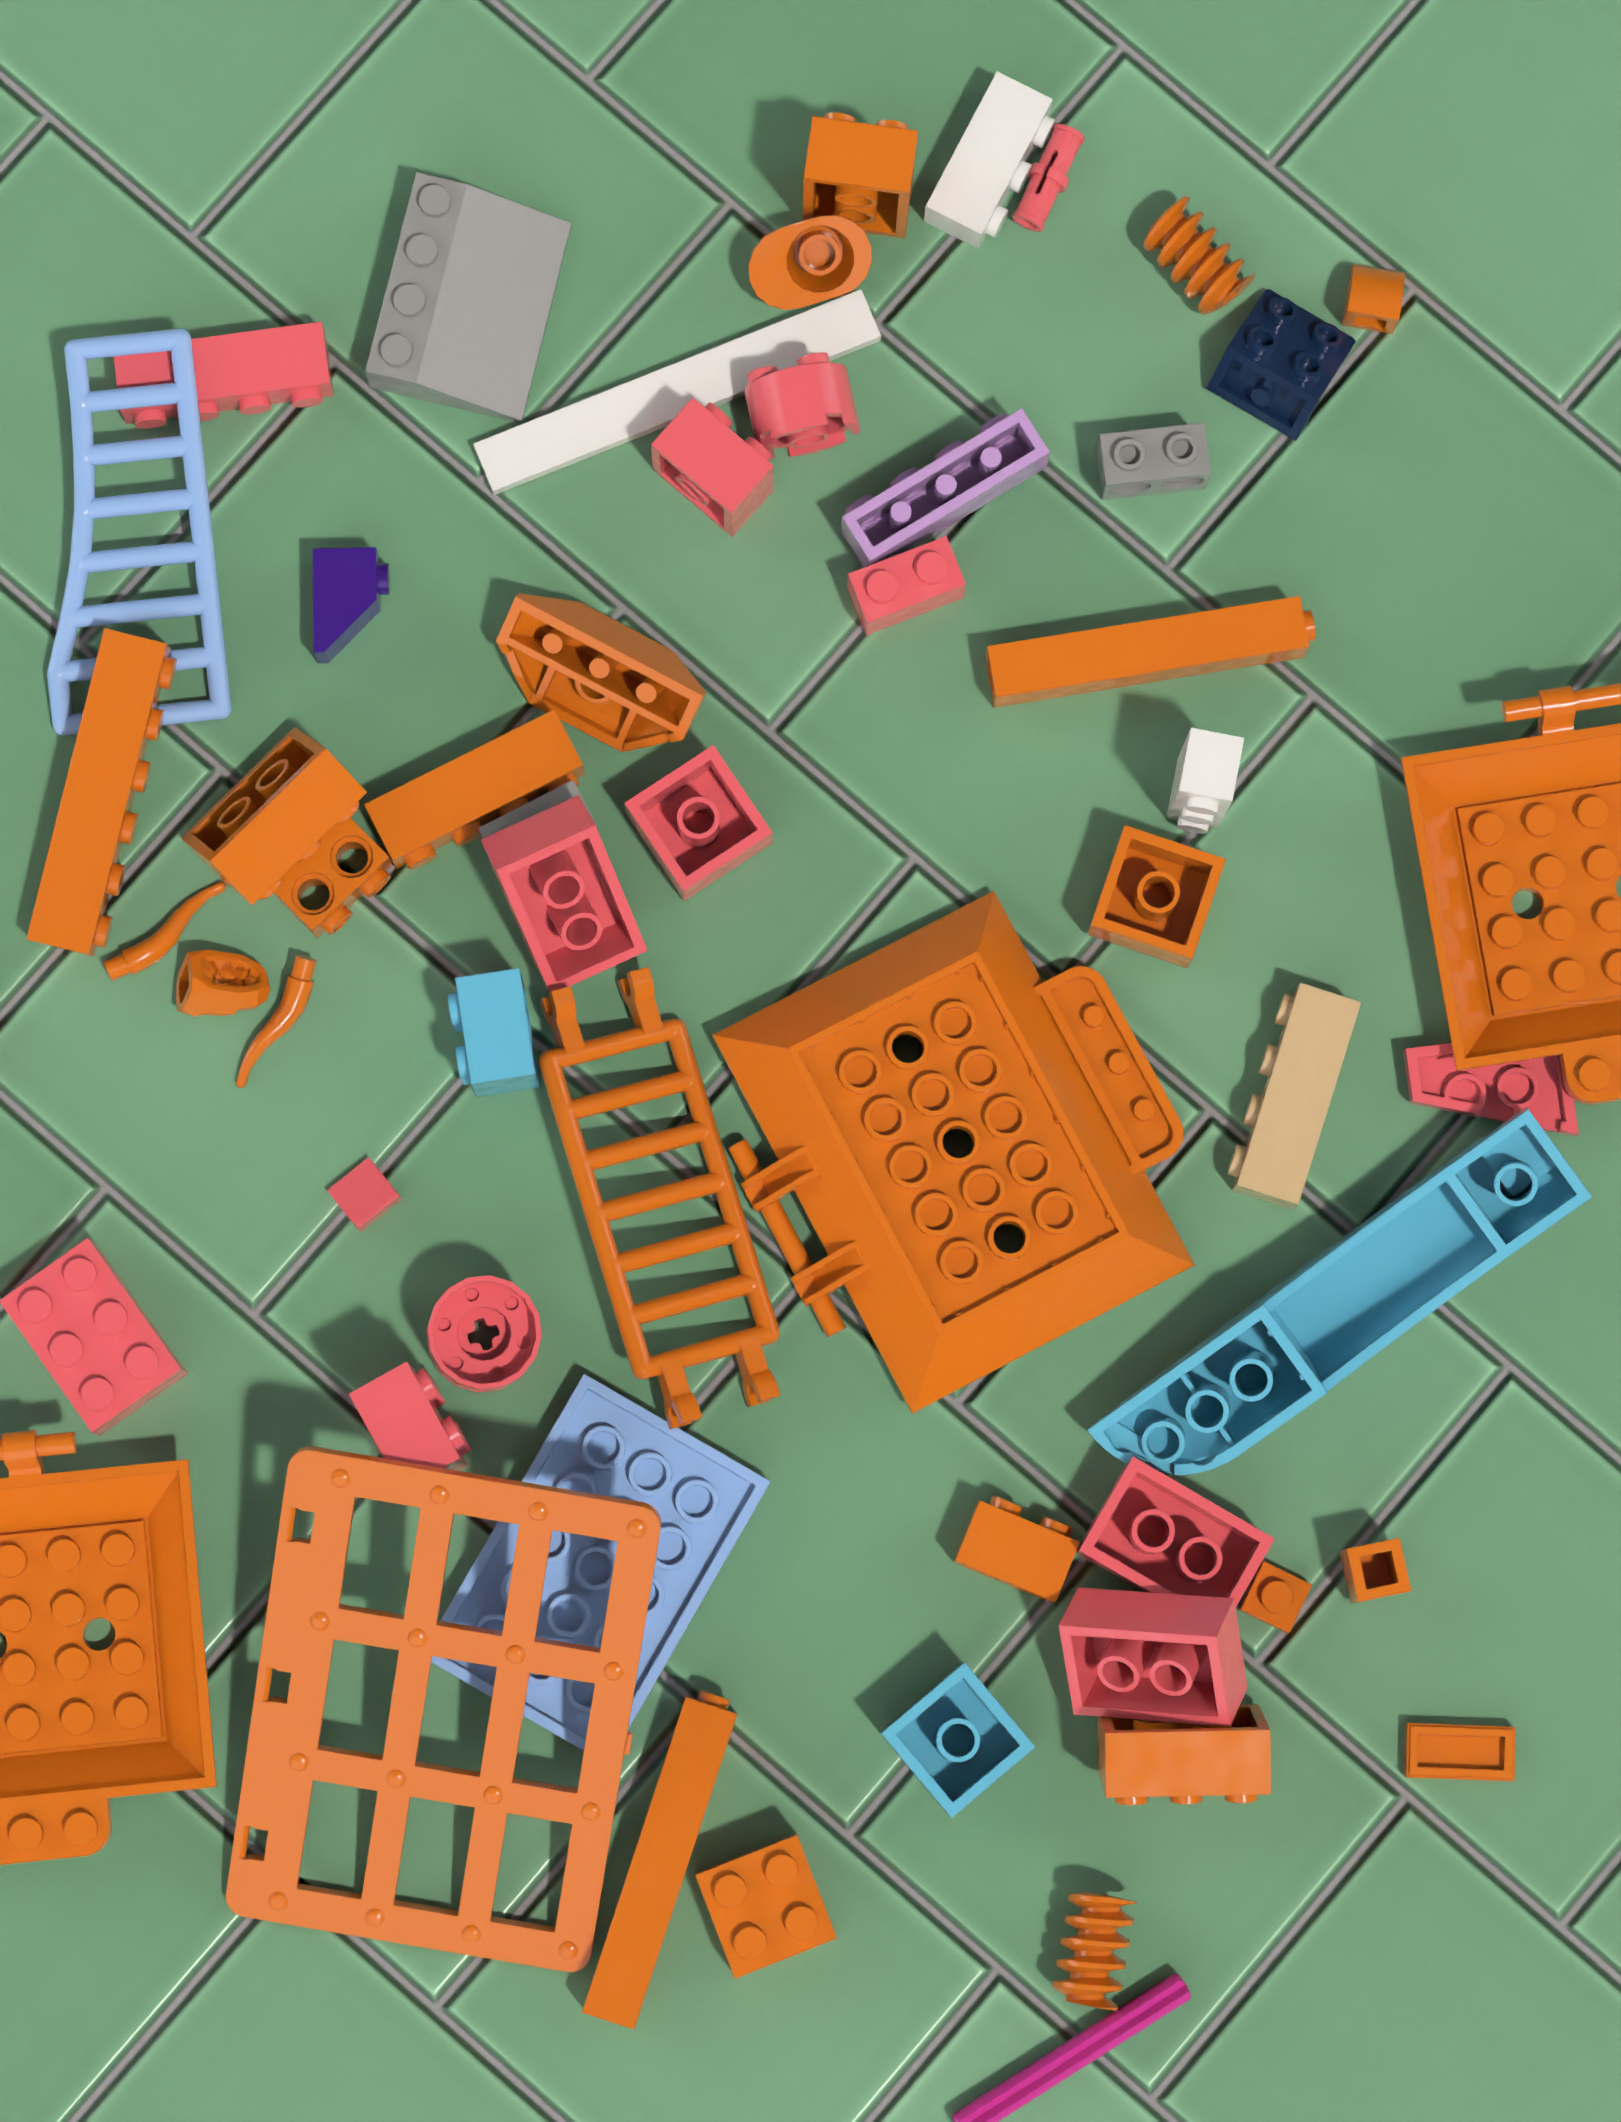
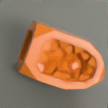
M209 949L187 952L178 972L175 991L177 1011L197 1017L200 1015H235L237 1011L252 1010L267 1001L270 992V981L266 970L258 962L244 955Z

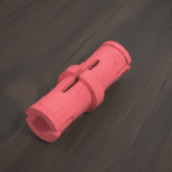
M1059 123L1054 125L1053 132L1039 162L1033 163L1028 173V177L1031 180L1017 210L1012 215L1013 220L1017 224L1034 232L1043 231L1044 223L1058 193L1065 192L1069 184L1067 173L1085 138L1082 133L1068 125Z

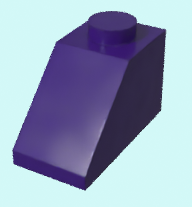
M376 547L312 549L313 653L318 663H329L381 611L380 595H390L389 563H380Z

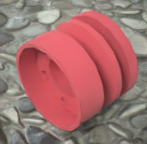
M491 1275L468 1277L449 1287L434 1305L426 1330L428 1354L438 1372L456 1387L476 1393L498 1391L519 1380L536 1359L542 1339L540 1315L529 1295L512 1281ZM483 1321L486 1329L495 1328L497 1330L498 1336H495L490 1341L491 1349L483 1350L480 1343L470 1344L468 1336L475 1331L474 1323Z

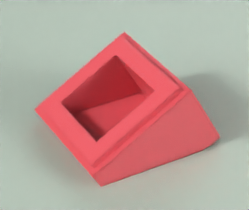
M369 1157L327 1190L360 1232L402 1200L401 1196Z

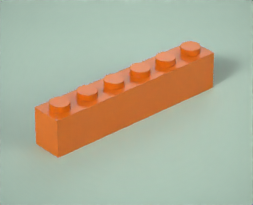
M104 628L26 938L29 941L93 957L95 956L97 946L105 948L107 945L113 917L105 915L109 896L119 895L126 866L118 864L122 844L131 845L138 822V814L131 812L135 792H145L150 775L151 762L144 760L148 740H158L163 723L164 710L156 709L161 688L170 690L176 671L177 659L169 657L171 648L167 643Z

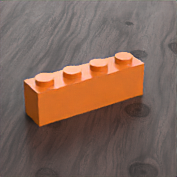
M554 709L365 803L364 806L395 868L398 869L407 865L409 870H413L437 857L436 849L452 841L455 842L456 846H461L480 837L479 827L572 780H574L578 787L579 782L577 779L584 776L585 771L583 763Z

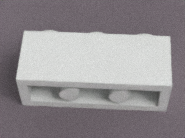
M997 71L925 206L924 222L980 249L986 235L995 238L1009 211L1002 207L1010 190L1019 193L1028 178L1032 164L1026 162L1033 146L1036 145L1043 148L1055 125L1056 120L1049 117L1053 99Z
M1191 727L1177 759L1166 819L1178 821L1177 828L1192 833L1205 834L1208 833L1209 827L1219 828L1233 801L1244 743L1243 737Z

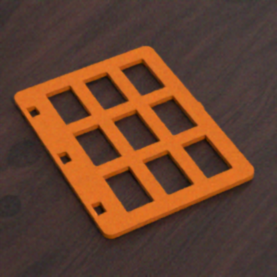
M306 1446L297 1450L291 1457L287 1467L226 1889V1902L229 1908L239 1916L540 1968L564 1972H576L584 1968L590 1960L623 1758L624 1754H630L633 1733L628 1732L661 1531V1517L658 1511L645 1502L321 1447ZM356 1497L420 1508L404 1615L340 1604ZM296 1508L302 1511L314 1512L311 1539L292 1538ZM454 1514L519 1524L503 1631L438 1621ZM553 1530L618 1541L601 1648L536 1637ZM335 1640L399 1650L383 1755L319 1745ZM432 1656L497 1667L480 1772L416 1761ZM273 1668L277 1671L291 1673L287 1699L269 1697ZM530 1673L595 1684L578 1788L513 1778ZM314 1780L377 1791L362 1894L299 1884ZM411 1797L475 1808L459 1911L395 1900ZM508 1813L572 1824L556 1927L492 1916ZM250 1826L254 1829L268 1831L264 1856L246 1854Z

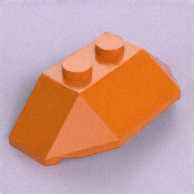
M518 593L496 639V643L501 652L505 653L512 673L531 705L547 713L555 709L560 720L620 752L651 747L669 741L671 743L683 740L706 694V691L673 650L582 602Z

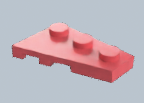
M1451 1043L1406 1048L1403 1051L1410 1104L1499 1122H1506L1527 1107L1544 1131L1574 1137L1579 1135L1574 1099L1565 1088L1559 1055L1456 1071Z

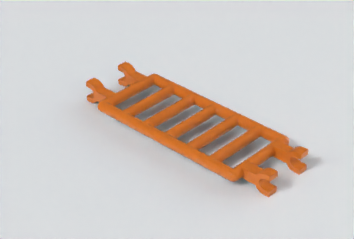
M649 967L630 971L626 974V978L617 981L622 998L629 1007L635 1026L633 1029L584 1041L576 1018V1003L571 986L550 991L548 993L549 997L542 998L539 1001L547 1023L551 1026L557 1048L542 1052L538 1062L631 1370L634 1376L639 1379L657 1376L664 1397L669 1429L672 1430L693 1423L692 1421L702 1418L699 1405L695 1396L690 1391L684 1368L735 1354L743 1378L742 1388L748 1408L769 1402L770 1399L781 1396L775 1377L768 1369L762 1346L773 1344L779 1339L780 1330L686 1025L678 1018L661 1021L654 998L655 992ZM669 1041L678 1072L571 1098L562 1068ZM681 1092L685 1093L693 1120L692 1123L587 1150L578 1119ZM700 1143L709 1173L617 1198L602 1200L593 1170ZM716 1194L724 1224L618 1252L610 1221ZM731 1244L740 1275L634 1304L625 1273ZM747 1295L756 1326L654 1355L649 1354L641 1324Z

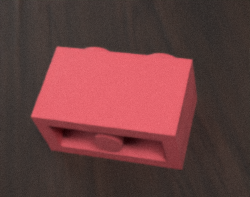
M947 536L848 574L847 589L866 636L963 599L966 582Z

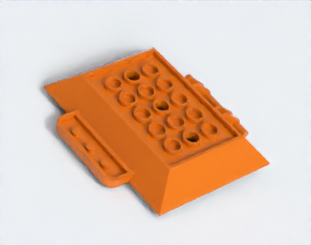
M1621 683L1572 690V687L1569 685L1538 690L1537 696L1502 701L1501 708L1504 722L1538 717V736L1401 757L1456 1071L1559 1055L1563 1081L1568 1094L1577 1102L1585 1105L1621 1101V898L1616 890L1617 880L1621 877V723L1574 730V719L1576 711L1621 705ZM1521 891L1533 893L1540 902L1538 916L1533 919L1519 917L1512 907L1513 896Z
M994 891L712 1035L778 1159L777 1162L762 1169L747 1139L728 1148L745 1180L741 1183L754 1211L756 1213L762 1212L795 1275L790 1278L805 1307L811 1305L827 1337H831L846 1328L830 1297V1294L845 1286L912 1414L1195 1266L1145 1173L1146 1170L1169 1159L1180 1148L1183 1142L1184 1130L1176 1111L1101 974L1092 968L1077 966L1043 982ZM904 1034L916 1037L922 1045V1056L912 1063L898 1060L892 1051V1043L895 1038ZM952 1129L966 1131L973 1141L972 1152L963 1158L950 1156L943 1147V1136L946 1132ZM795 1191L828 1254L827 1257L815 1264L809 1258L780 1203V1200ZM1012 1224L1021 1230L1024 1242L1019 1251L1005 1253L996 1247L993 1236L998 1226Z
M36 1430L2 1433V1439H0V1461L4 1460L9 1477L0 1478V1632L7 1641L6 1652L0 1658V1865L82 1857L99 1852L107 1845L112 1834L110 1798L217 1787L189 1459L45 1474L43 1456L77 1453V1441L74 1431L38 1435ZM104 1618L113 1625L115 1638L107 1649L98 1651L87 1643L85 1634L88 1625L92 1621Z

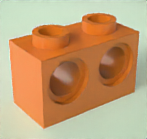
M351 818L342 824H335L320 838L321 845L318 850L305 861L296 862L282 876V884L273 893L316 939L325 931L329 935L336 933L351 918L353 913L349 908L363 894L367 898L373 897L391 878L387 873L393 866L390 857ZM351 849H360L368 854L366 866L357 873H347L339 867L342 855ZM312 886H323L329 890L330 895L327 904L318 910H308L301 904L303 893Z

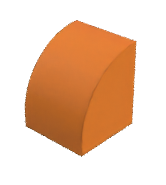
M1352 264L1341 325L1393 334L1400 318L1405 273Z

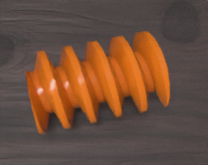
M1184 196L1170 206L1152 224L1143 247L1150 253L1162 249L1157 258V264L1160 267L1166 268L1176 264L1171 273V280L1177 284L1189 280L1184 289V295L1189 299L1203 295L1198 304V311L1206 315L1232 302L1251 284L1256 274L1243 279L1237 276L1245 261L1242 258L1230 263L1224 261L1231 245L1228 242L1215 248L1210 245L1218 230L1215 227H1211L1199 232L1196 228L1204 214L1199 211L1186 217L1183 211L1190 198Z
M1086 1891L1069 1894L1068 1901L1081 1908L1082 1911L1081 1914L1068 1915L1064 1918V1923L1076 1929L1078 1933L1075 1936L1060 1939V1944L1074 1952L1073 1957L1056 1961V1966L1070 1974L1069 1979L1053 1981L1052 1988L1065 1995V2001L1118 2011V2005L1106 1998L1105 1993L1121 1991L1122 1983L1108 1974L1110 1971L1126 1968V1961L1113 1954V1950L1130 1946V1939L1117 1932V1928L1133 1925L1134 1918L1120 1909L1121 1906L1138 1902Z

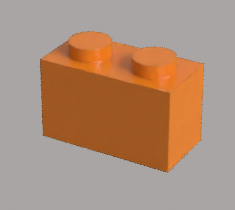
M992 1496L989 1504L978 1501L953 1562L1052 1604L1056 1603L1080 1544L1079 1541L1069 1538L1072 1528L1044 1516L1039 1525L1019 1517L1022 1507L997 1496Z

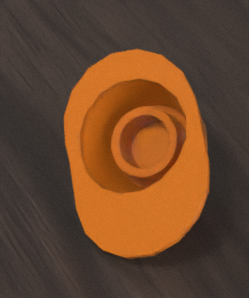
M823 215L778 228L761 239L753 249L748 263L749 282L755 294L769 306L782 310L803 308L839 297L856 289L867 277L872 263L871 244L864 230L851 219L839 215Z

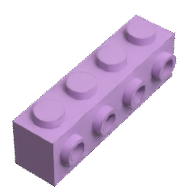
M1021 408L1008 417L1005 413L994 417L979 429L980 434L965 443L958 440L949 444L934 456L936 460L920 470L913 467L904 471L890 482L891 487L874 498L872 494L865 495L845 509L846 514L842 516L841 532L862 566L867 567L913 549L1047 468L1050 451L1024 410Z

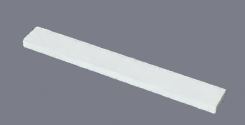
M860 289L473 444L493 495H496L667 427L692 398L705 407L708 402L719 406L745 395L744 389L749 385L747 374L755 369L775 366L779 371L798 366L797 360L799 358L819 352L828 353L829 360L832 361L880 342L881 334L864 294Z

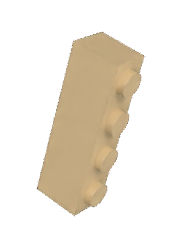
M1299 983L1294 990L1293 996L1286 993L1283 994L1274 1022L1283 1026L1277 1046L1268 1043L1259 1069V1074L1267 1076L1262 1096L1252 1094L1243 1120V1124L1252 1127L1246 1147L1236 1144L1229 1164L1227 1175L1236 1177L1232 1191L1291 1210L1299 1205L1361 1005L1360 1001L1303 983Z

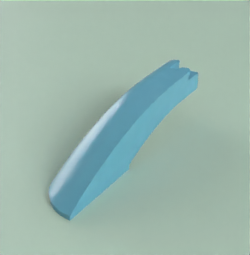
M1525 1107L1485 1137L1476 1140L1284 1279L1087 1430L1106 1451L1119 1460L1128 1464L1134 1456L1161 1473H1169L1174 1476L1205 1472L1226 1464L1324 1396L1336 1384L1423 1318L1592 1198V1196L1530 1110Z

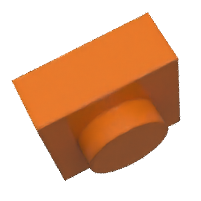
M1262 1561L1239 1611L1289 1634L1312 1584Z

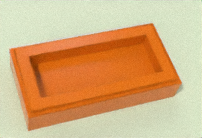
M1405 1723L1404 1777L1515 1781V1727Z

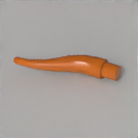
M223 882L217 883L192 896L175 910L164 925L151 937L122 950V954L104 961L103 963L110 979L113 981L129 973H132V975L137 974L159 962L177 944L192 916L210 898L224 892L226 884Z
M296 955L292 972L287 976L285 989L278 1008L257 1033L243 1058L236 1081L238 1088L246 1086L250 1071L263 1052L287 1033L304 1012L314 984L312 977L316 959Z

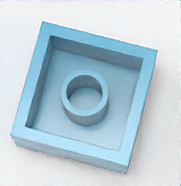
M520 968L455 978L457 992L449 993L447 996L451 1022L455 1028V1033L463 1032L465 1045L455 1047L460 1079L462 1078L463 1085L471 1084L477 1097L539 1088L540 1083L526 991Z
M966 1663L959 1665L880 1732L950 1818H953L1035 1748Z

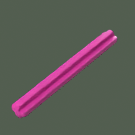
M1178 1974L1170 1975L1118 2008V2011L1110 2013L955 2112L952 2116V2121L999 2122L1187 2002L1191 1998L1190 1990L1181 1976Z

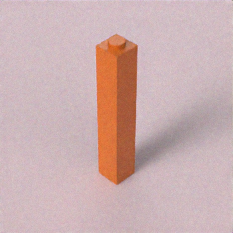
M1296 596L990 645L986 649L985 661L993 707L996 708L1301 659L1305 657L1310 647L1309 642L1316 640V631L1312 611H1303L1301 597Z
M699 1690L697 1700L685 1697L582 2013L633 2030L636 2026L737 1717V1713L727 1710L730 1703L729 1699Z

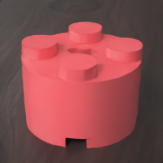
M819 352L805 355L797 360L798 366L779 371L775 366L755 369L747 374L749 385L744 389L754 439L770 452L772 458H775L773 448L788 447L790 457L820 452L846 442L844 432L848 429L855 436L860 432V424L847 368L842 364L830 362L828 353Z

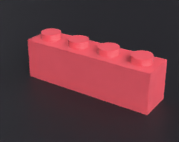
M322 321L191 339L200 421L215 419L219 416L218 412L239 409L241 414H260L269 411L272 404L291 402L294 407H312L321 404L324 397L334 396L327 338ZM171 351L113 357L117 388L175 383ZM177 404L120 410L126 424L135 423V427L142 429L160 427L167 423L166 419L178 417Z

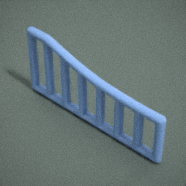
M179 328L70 340L64 347L72 427L74 515L68 574L60 618L47 670L53 729L61 736L78 734L83 712H72L69 682L91 680L97 659L71 660L79 627L200 615L204 647L171 650L169 657L177 659L176 671L206 668L209 699L159 704L156 709L164 710L162 725L225 719L231 714L232 706L191 336L187 330ZM171 351L175 383L90 391L87 359ZM177 404L180 436L94 444L92 412ZM183 457L185 489L95 498V466ZM189 509L192 541L92 551L94 519ZM192 562L195 564L198 594L83 606L88 573Z

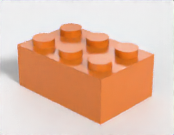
M837 112L826 113L824 118L812 116L803 181L802 221L823 215H839L853 220L865 233L905 238L914 178L918 130H910L907 124L896 120H880L877 122V125L855 122L856 119L853 116Z
M294 727L181 839L226 885L253 905L258 899L263 900L271 896L282 884V876L296 862H302L311 857L320 847V838L335 824H342L351 818L359 807L358 801L367 792L324 746Z
M1259 1704L1240 1705L1230 1727L1097 1716L1098 1774L1105 1797L1115 1798V1803L1141 1805L1148 1802V1797H1170V1802L1196 1804L1202 1802V1796L1224 1795V1800L1228 1802L1250 1803L1257 1800V1795L1271 1794L1270 1727Z

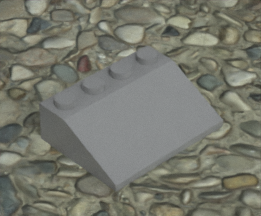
M416 172L365 369L369 387L522 423L572 227L571 223L469 184Z

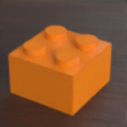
M1124 825L1087 935L1188 968L1193 960L1226 859Z
M797 1833L695 1874L735 1979L837 1939Z

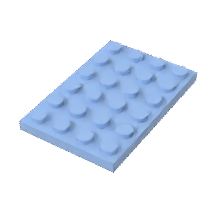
M583 1374L521 1482L645 1502L653 1506L661 1517V1531L629 1730L771 1481L681 1429L675 1428L670 1430L667 1421ZM497 1522L441 1621L503 1631L519 1524ZM552 1531L536 1637L601 1648L618 1541ZM432 1656L433 1664L492 1697L497 1667ZM530 1673L523 1716L584 1751L595 1684Z

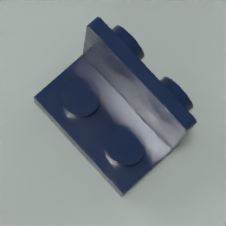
M1266 289L1228 345L1206 389L1297 441L1320 398L1356 341L1336 326L1306 311L1288 298L1282 297L1270 289Z

